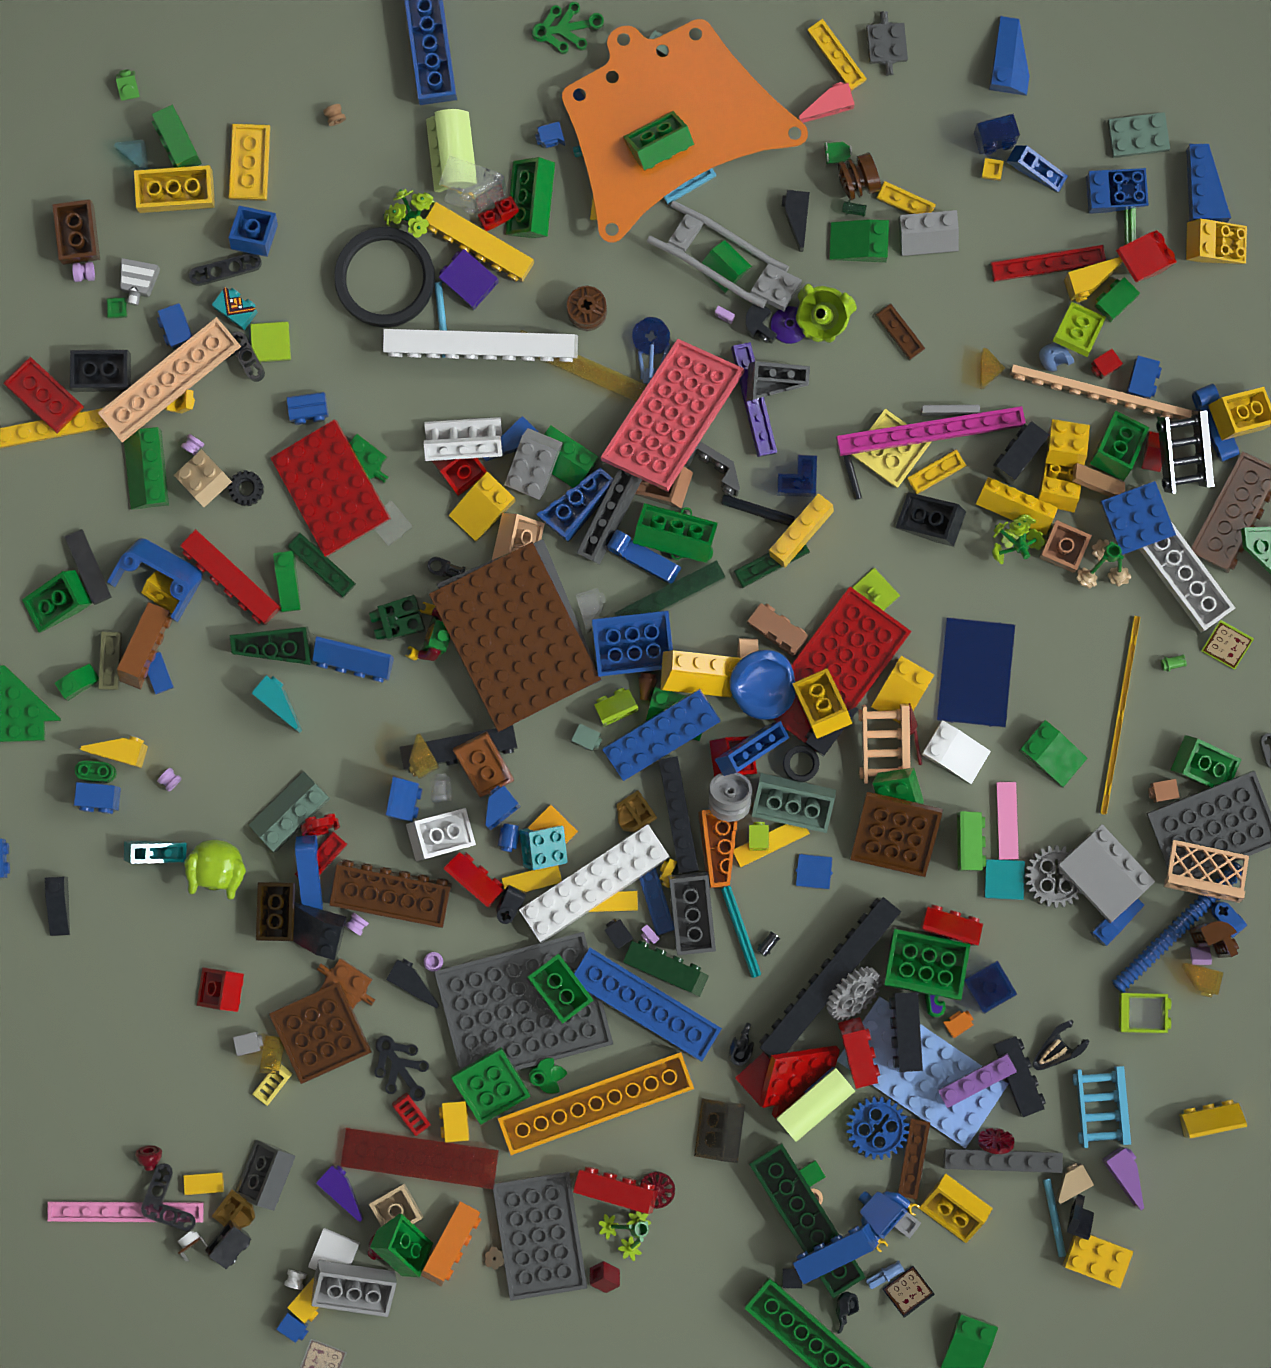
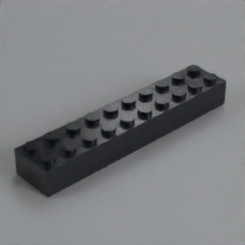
M876 898L869 906L871 911L868 914L863 913L858 919V927L856 929L851 928L845 935L847 940L844 944L839 943L832 951L835 955L831 960L827 958L820 966L822 971L819 974L814 973L809 979V987L807 989L802 988L796 995V998H798L794 1005L790 1003L783 1011L786 1015L782 1020L778 1018L771 1026L773 1031L769 1035L765 1033L760 1039L759 1043L761 1045L759 1048L770 1057L771 1055L787 1053L829 1001L828 997L833 995L831 991L837 989L836 984H841V979H846L847 975L854 971L902 911L886 898Z

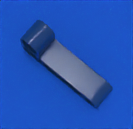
M1212 383L1192 393V400L1196 409L1207 410L1210 441L1218 459L1223 462L1240 453L1234 438L1221 440L1208 406L1220 398L1216 386Z
M619 530L614 532L607 545V549L610 552L668 584H673L681 570L680 566L646 547L634 544L630 536Z
M297 836L295 855L301 903L323 910L317 860V836Z

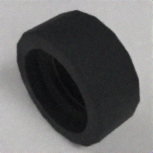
M805 745L789 749L783 760V768L786 775L790 779L799 782H806L812 779L820 766L817 753ZM803 752L811 757L813 765L809 773L798 775L792 771L790 760L796 753Z

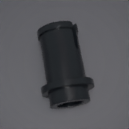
M771 931L762 944H758L757 951L765 957L770 955L771 949L780 938Z

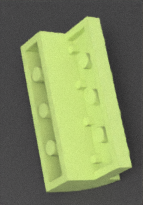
M445 109L434 112L435 116L426 119L434 191L442 192L452 187L464 190L477 185L469 112L459 109Z
M834 1068L776 1119L797 1142L850 1097L855 1090L842 1074Z

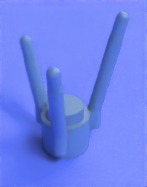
M669 343L666 345L661 363L669 352ZM653 344L650 345L649 368L645 370L641 351H638L640 379L646 385H648L657 369L653 368Z

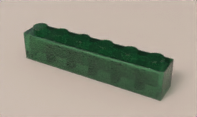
M716 560L615 612V616L666 611L724 581L726 577Z

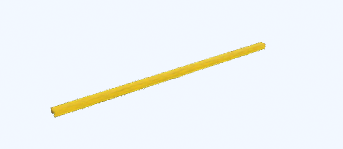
M1134 616L1100 811L1104 815L1107 814L1140 623L1139 616Z

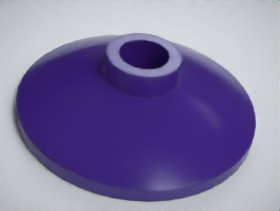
M787 306L784 311L779 309L772 317L771 330L777 334L776 339L783 343H797L805 337L803 329L799 327L796 321L797 307ZM789 320L793 321L794 325L791 327L787 326L786 322Z

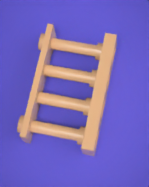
M900 704V709H897V711L868 712L867 706L862 705V710H858V720L862 721L863 767H859V777L863 779L864 784H868V777H874L879 772L910 768V713L908 704ZM867 719H897L901 721V728H897V730L867 731ZM867 738H897L901 740V747L897 749L868 750ZM898 757V759H901V766H898V768L868 769V758Z

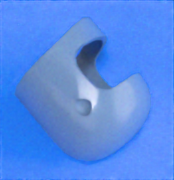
M1055 342L1042 347L1039 352L1042 366L1050 372L1057 371L1058 365L1065 363L1069 366L1074 363V359L1067 348Z

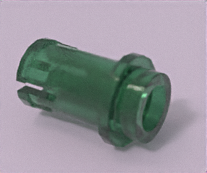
M850 200L848 202L844 201L842 212L845 215L854 214L864 217L867 205L852 203Z

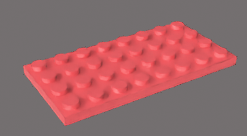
M677 339L603 452L601 461L668 491L744 373V368Z

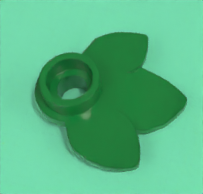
M544 1058L537 1067L529 1072V1081L535 1086H540L543 1092L556 1094L560 1092L557 1081L563 1079L567 1075V1071L561 1066L554 1065V1058ZM536 1074H541L542 1077L537 1078V1077H535V1075H536Z

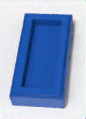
M158 652L154 661L151 662L148 671L156 695L174 688L161 652Z

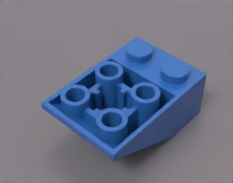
M1146 168L1088 172L1086 185L1089 214L1108 213L1149 206Z

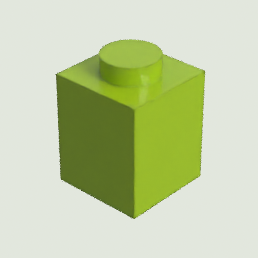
M753 822V825H749L750 851H769V825H765V822Z

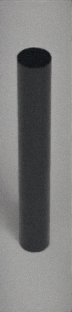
M844 455L843 459L855 500L862 499L851 455Z

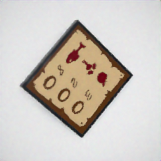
M914 1266L910 1267L882 1289L903 1318L935 1295Z

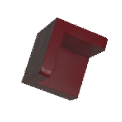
M605 1261L590 1268V1286L604 1293L620 1287V1270Z

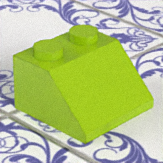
M621 688L613 692L614 696L607 698V696H603L596 700L597 703L594 704V707L603 727L639 711L629 689Z

